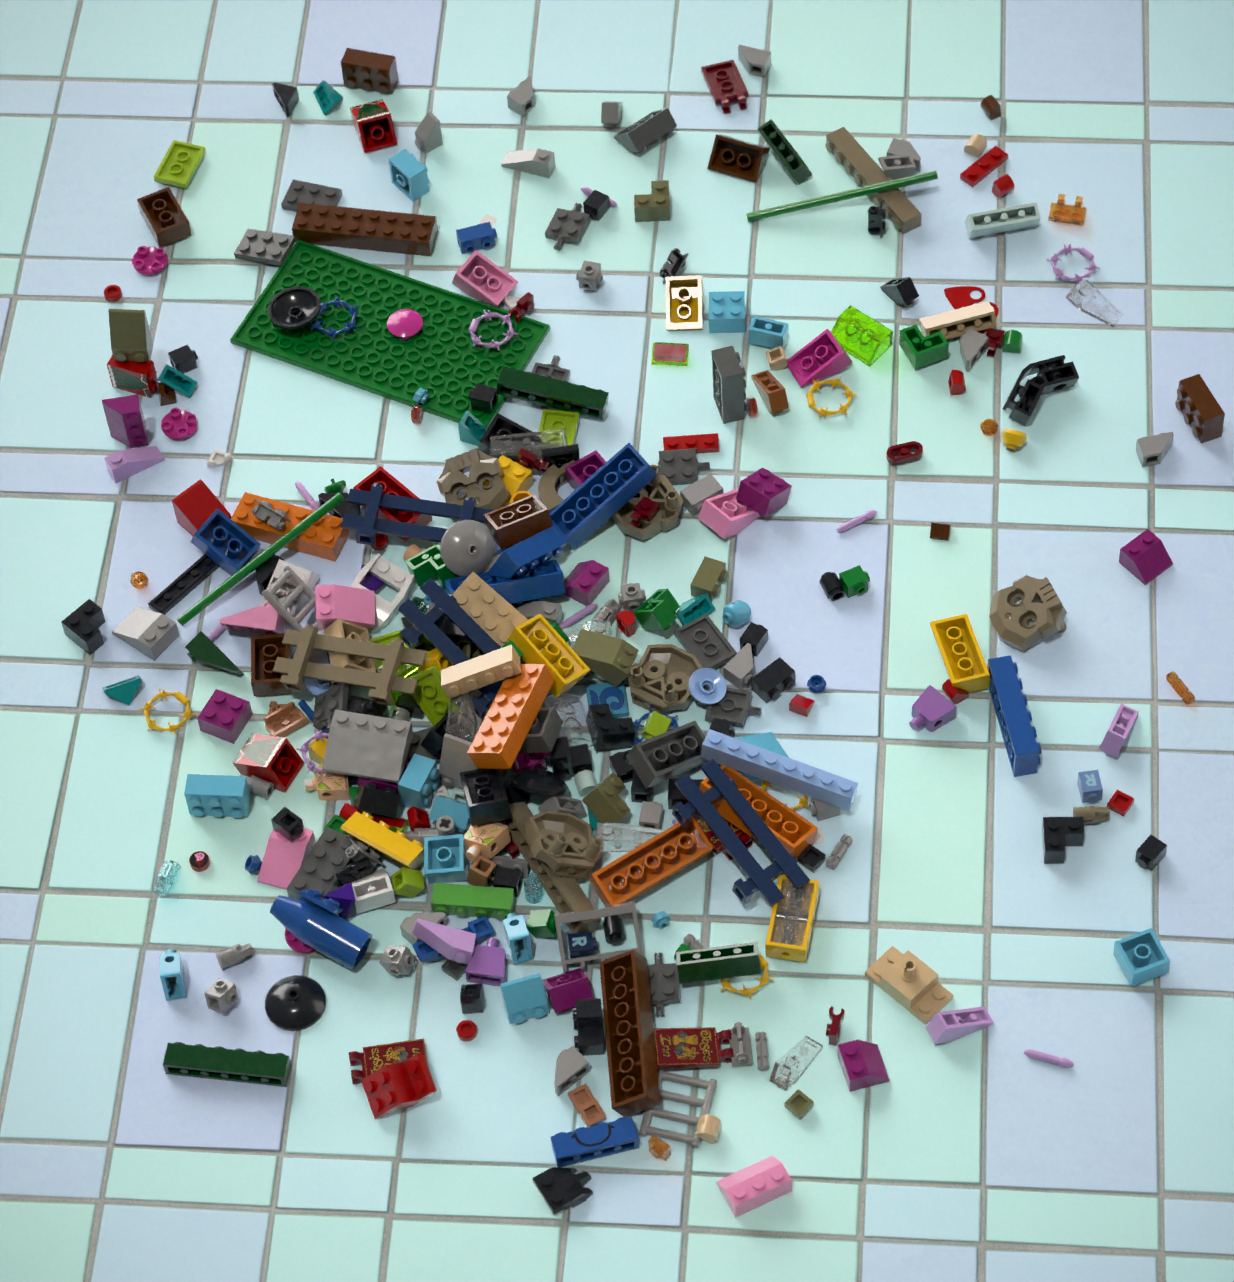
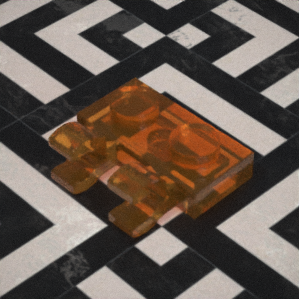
M1058 194L1057 203H1051L1048 221L1084 226L1087 207H1082L1083 197L1076 196L1075 205L1073 206L1065 205L1066 194Z

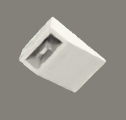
M279 559L267 587L268 590L284 573L283 570L286 566H289L312 591L315 588L319 575ZM289 578L273 596L281 604L297 585ZM302 592L286 610L295 618L309 598ZM263 597L260 606H266L267 604H270L265 599V597Z

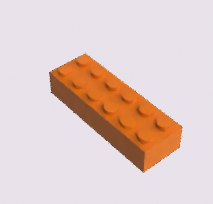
M244 492L231 520L255 540L273 544L314 511ZM255 499L260 502L263 500L273 505L272 509L276 511L278 508L287 513L286 517L291 520V523L286 520L285 528L277 530L267 523L270 516L266 522L255 517L252 513V509L258 506ZM326 514L284 548L336 562L350 531L349 529L341 528L343 518Z
M520 664V674L504 679L467 752L477 768H511L554 682V678L545 664Z
M724 765L721 766L725 774L735 781L737 789L789 854L794 855L797 859L809 844H814L818 827L736 770ZM707 777L700 783L699 789L704 793L714 785ZM724 798L713 804L714 808L723 818L759 842Z
M692 817L690 825L683 829L678 822L592 873L588 881L606 908L614 907L616 904L628 903L709 855L713 847L694 817Z

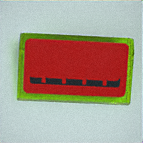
M653 342L651 364L688 366L689 344Z
M374 813L370 814L374 817L373 821L378 824L380 821L391 826L389 830L394 833L397 830L404 834L407 832L409 827L408 819L392 818Z

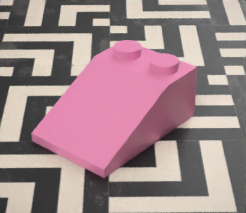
M475 250L455 273L452 284L465 294L497 307L519 281Z
M738 489L704 500L698 519L723 539L738 534L761 516V514L736 499Z
M335 584L315 586L318 630H325L338 618L362 627H376L374 591Z
M267 604L266 606H258L220 619V624L228 631L272 635L284 634L286 620L271 604Z
M303 828L302 835L299 838L294 837L290 841L278 831L272 830L257 882L287 890L288 885L316 844L314 832Z

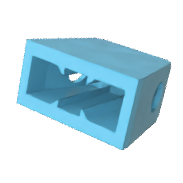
M515 913L508 914L503 920V925L514 965L534 960L530 936L523 916H517ZM522 940L523 943L517 946L516 941Z
M169 949L165 954L159 956L160 979L166 1001L186 998L184 968L180 953L174 949ZM176 976V982H171L170 977Z

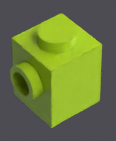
M653 711L649 714L640 735L644 736L645 740L663 734L667 731L672 719Z
M402 867L391 876L395 894L414 898L425 889L421 871Z

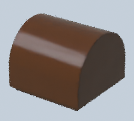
M993 95L985 97L980 104L984 112L992 120L1001 117V107Z

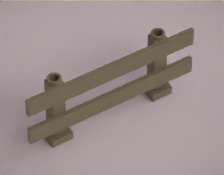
M306 625L302 631L286 629L282 644L296 646L297 648L293 659L277 657L273 668L275 673L287 674L282 675L280 680L286 689L304 692L306 684L302 681L303 677L374 688L369 690L368 697L373 702L386 706L393 705L394 698L390 695L391 691L415 694L418 679L396 676L400 663L423 666L427 651L405 648L403 646L404 641L394 638L393 641H390L389 645L317 634V628L312 625ZM312 649L384 660L381 673L308 661Z

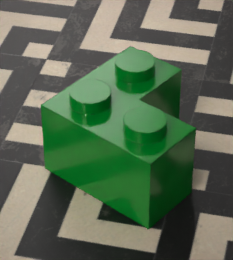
M917 325L900 330L899 345L915 370L948 358L949 343L941 331L924 337Z
M438 543L405 560L410 574L415 575V582L419 587L430 578H436L444 587L445 579L459 577V575L451 572L445 566Z
M658 589L633 613L645 631H665L673 625L672 622L677 618L675 611L680 605L669 589Z

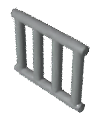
M286 566L283 570L284 573L268 590H264L262 595L294 630L302 631L303 627L299 623L316 606V596L289 566ZM290 578L297 587L280 604L273 595ZM303 592L310 601L294 618L286 609ZM315 622V624H314L313 626H315V627L317 628V630H316V633H317L319 630H318V627H317V622Z
M657 1069L661 1099L702 1107L699 1117L709 1114L716 1089V1079L706 1081L665 1072V1069ZM662 1080L707 1089L705 1098L701 1099L660 1090ZM654 1107L645 1110L639 1131L640 1136L645 1137L648 1134L692 1144L693 1148H699L702 1138L696 1136L695 1133L692 1136L649 1126L652 1116L696 1125L697 1129L699 1117Z

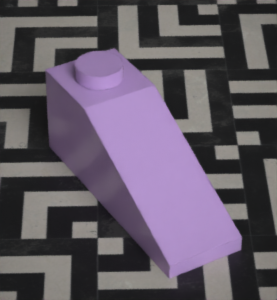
M157 446L120 450L104 458L108 473L115 483L165 460Z
M1121 703L1099 749L1108 755L1117 757L1139 712Z
M417 918L412 934L448 960L468 965L473 954L475 933Z
M985 1006L937 1012L925 1028L934 1044L952 1042L989 1027L994 1022Z

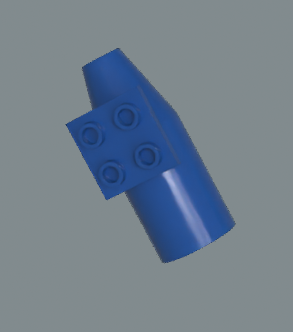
M313 888L312 890H300L299 895L301 897L299 900L282 895L275 899L270 913L299 941L351 970H354L359 965L369 948L373 935L338 916L337 914L342 913L344 910L339 907V902L331 898H323V894Z

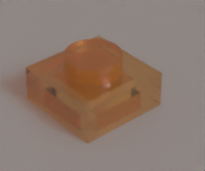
M652 1135L648 1141L650 1153L658 1159L662 1158L667 1161L671 1156L670 1145Z

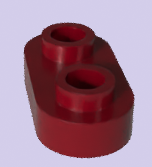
M916 441L891 446L887 449V461L898 465L918 460L923 455V446Z

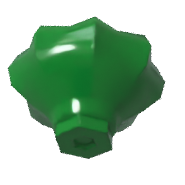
M333 478L330 479L332 484L324 488L326 493H343L346 482L341 480L335 483Z

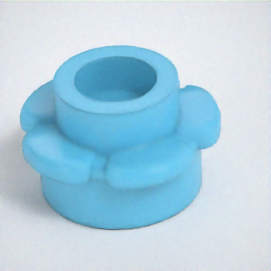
M422 388L417 390L413 396V400L416 401L417 405L420 403L424 404L429 397L427 394L428 390Z
M665 911L658 912L651 918L654 928L663 929L669 925L670 915H667Z

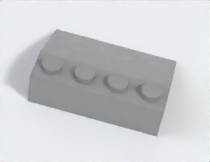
M335 710L329 729L322 771L399 783L413 738L412 722Z

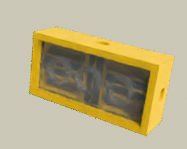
M779 875L777 887L785 897L773 905L765 943V956L806 963L819 898V881L810 879V882L796 889L786 876Z

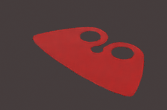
M958 286L944 289L945 296L954 309L971 306L974 303L983 301L986 297L984 290L975 286ZM977 290L981 292L982 296L979 299H973L970 293ZM989 302L990 305L994 308L996 318L999 312V308L994 303ZM987 329L977 332L983 334Z

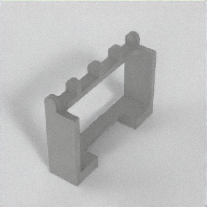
M635 902L616 904L614 907L577 913L573 911L554 914L563 972L568 970L566 964L580 962L582 970L585 969L584 961L600 959L602 962L605 958L614 957L633 949L643 955ZM632 913L636 948L565 959L560 924Z

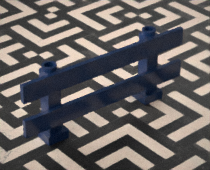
M375 483L371 486L370 491L350 489L347 503L367 506L365 516L344 513L341 528L356 530V541L359 544L375 546L377 540L376 533L441 543L447 529L377 518L379 509L385 508L458 519L459 521L474 520L485 524L487 523L483 515L493 510L475 507L476 500L472 497H466L463 505L384 494L383 485Z
M432 578L420 587V590L435 604L426 615L409 598L397 608L413 625L409 630L405 627L400 632L399 638L409 648L415 649L419 644L418 639L424 636L453 665L470 659L435 625L444 615L483 653L487 654L501 648L457 604L456 598L452 594L448 595ZM504 679L479 688L478 690L482 694L478 698L473 695L468 700L467 706L480 719L485 715L487 707L493 703Z
M714 758L700 766L701 770L714 785L704 793H702L688 774L675 782V785L689 802L685 805L681 801L675 804L672 815L684 829L690 825L692 817L699 814L749 877L746 881H743L742 878L734 882L732 891L743 905L749 903L752 895L758 890L771 906L782 900L785 896L773 882L779 875L785 874L796 889L810 882V879L797 864L794 855L788 853L737 789L735 781L725 774ZM724 798L774 860V863L763 869L714 808L713 804Z

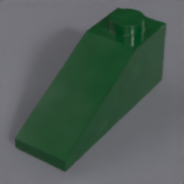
M202 631L185 646L189 651L187 655L194 662L198 660L203 665L239 676L244 674Z

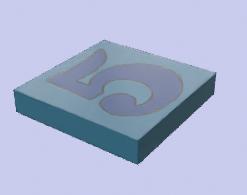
M624 681L617 687L611 683L585 685L588 709L589 705L609 704L612 718L629 716Z

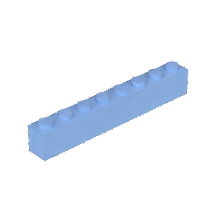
M709 729L702 744V758L707 760L714 758L718 764L850 811L856 797L857 782Z

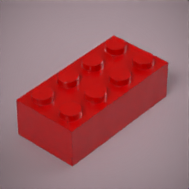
M381 466L353 487V489L370 491L373 484L379 483L384 487V494L420 499ZM385 508L379 509L377 517L379 519L425 526L432 522L431 515ZM399 537L404 542L410 539L406 537Z

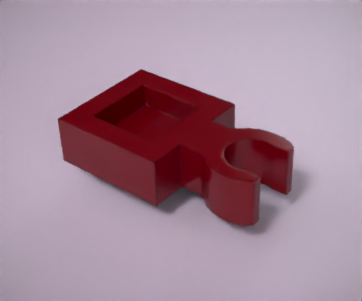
M523 448L520 449L516 462L530 469L535 468L541 473H544L549 465L548 462L538 459L537 455Z

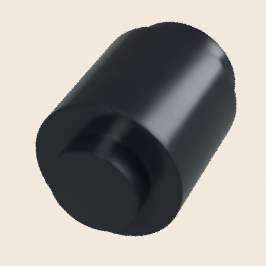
M826 572L821 576L819 583L828 598L836 601L844 596V587L836 573Z
M619 915L606 916L603 922L605 940L609 944L619 945L626 938L623 920Z

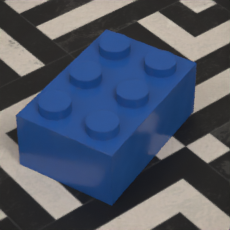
M218 508L199 528L191 540L193 545L231 576L244 567L261 546L257 540Z

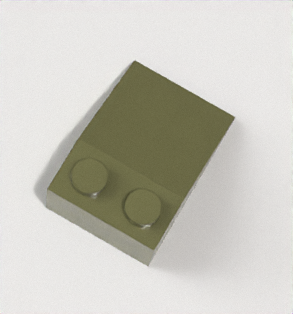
M109 309L111 350L114 361L150 362L153 341L145 310Z
M585 629L580 630L572 647L573 651L591 671L615 687L628 676L639 651L623 639Z

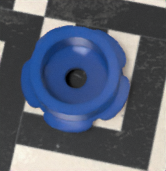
M813 675L808 680L807 686L811 692L820 693L825 690L826 681L820 675Z
M250 855L245 862V870L249 871L250 874L259 872L262 865L260 857L258 855Z

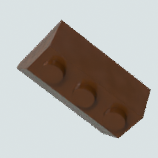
M716 134L707 168L757 182L766 165L770 148L726 135Z
M535 494L483 515L495 542L501 549L509 548L515 543L524 541L552 527L548 509Z

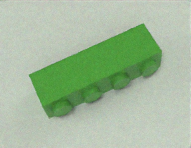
M434 883L431 907L432 912H444L446 915L477 918L487 916V918L504 920L508 914L514 911L515 893L513 888Z

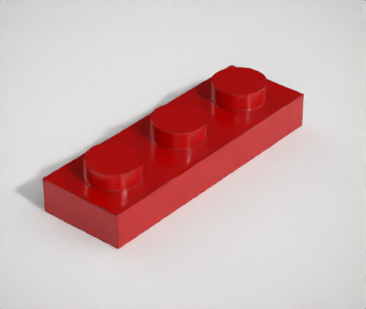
M994 146L960 174V179L973 188L1008 160V154Z
M718 433L663 437L664 451L695 448L696 454L719 452Z

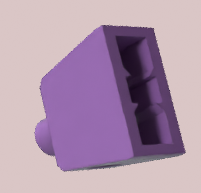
M929 685L912 705L911 716L913 719L909 722V725L914 731L919 730L923 726L929 732H933L956 718L957 706Z
M489 938L487 946L477 945L465 971L467 982L501 987V983H505L506 954L505 949L499 948L500 941L498 939Z

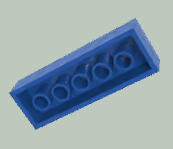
M627 443L549 513L552 526L556 528L574 550L658 474L630 443Z
M556 559L549 560L545 564L540 563L535 569H528L523 575H516L512 578L491 576L488 572L477 574L510 604H521L528 600L539 601L544 597L550 596L555 598L561 594H566L563 572ZM468 576L445 579L446 593L448 595L453 594Z
M1011 655L988 659L987 668L990 674L989 692L1013 776L1037 773L1038 765L1041 764L1039 754L1042 751L1040 743H1036V728L1031 726L1032 715L1031 711L1026 708V695L1022 694L1021 691L1023 689L1022 680L1017 678V663H1013Z

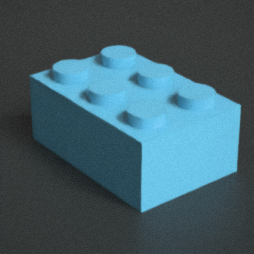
M187 774L184 796L190 815L198 817L203 815L214 817L229 816L234 818L248 817L251 795L246 776Z

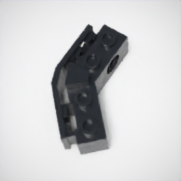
M1061 355L1030 363L1018 376L1002 408L1005 411L1007 408L1012 410L1008 418L1025 426L1041 395L1074 387L1079 379V375L1073 361L1064 363L1066 357ZM1037 373L1031 380L1028 379L1024 386L1020 385L1024 378ZM1017 394H1019V401H1014Z

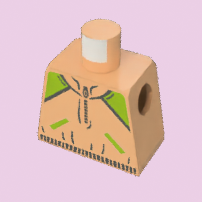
M315 772L316 778L304 780L305 790H317L319 800H350L348 775L338 773L325 775L324 773Z
M496 822L470 826L464 836L466 858L470 861H475L478 855L487 859L493 858L511 841L508 826Z

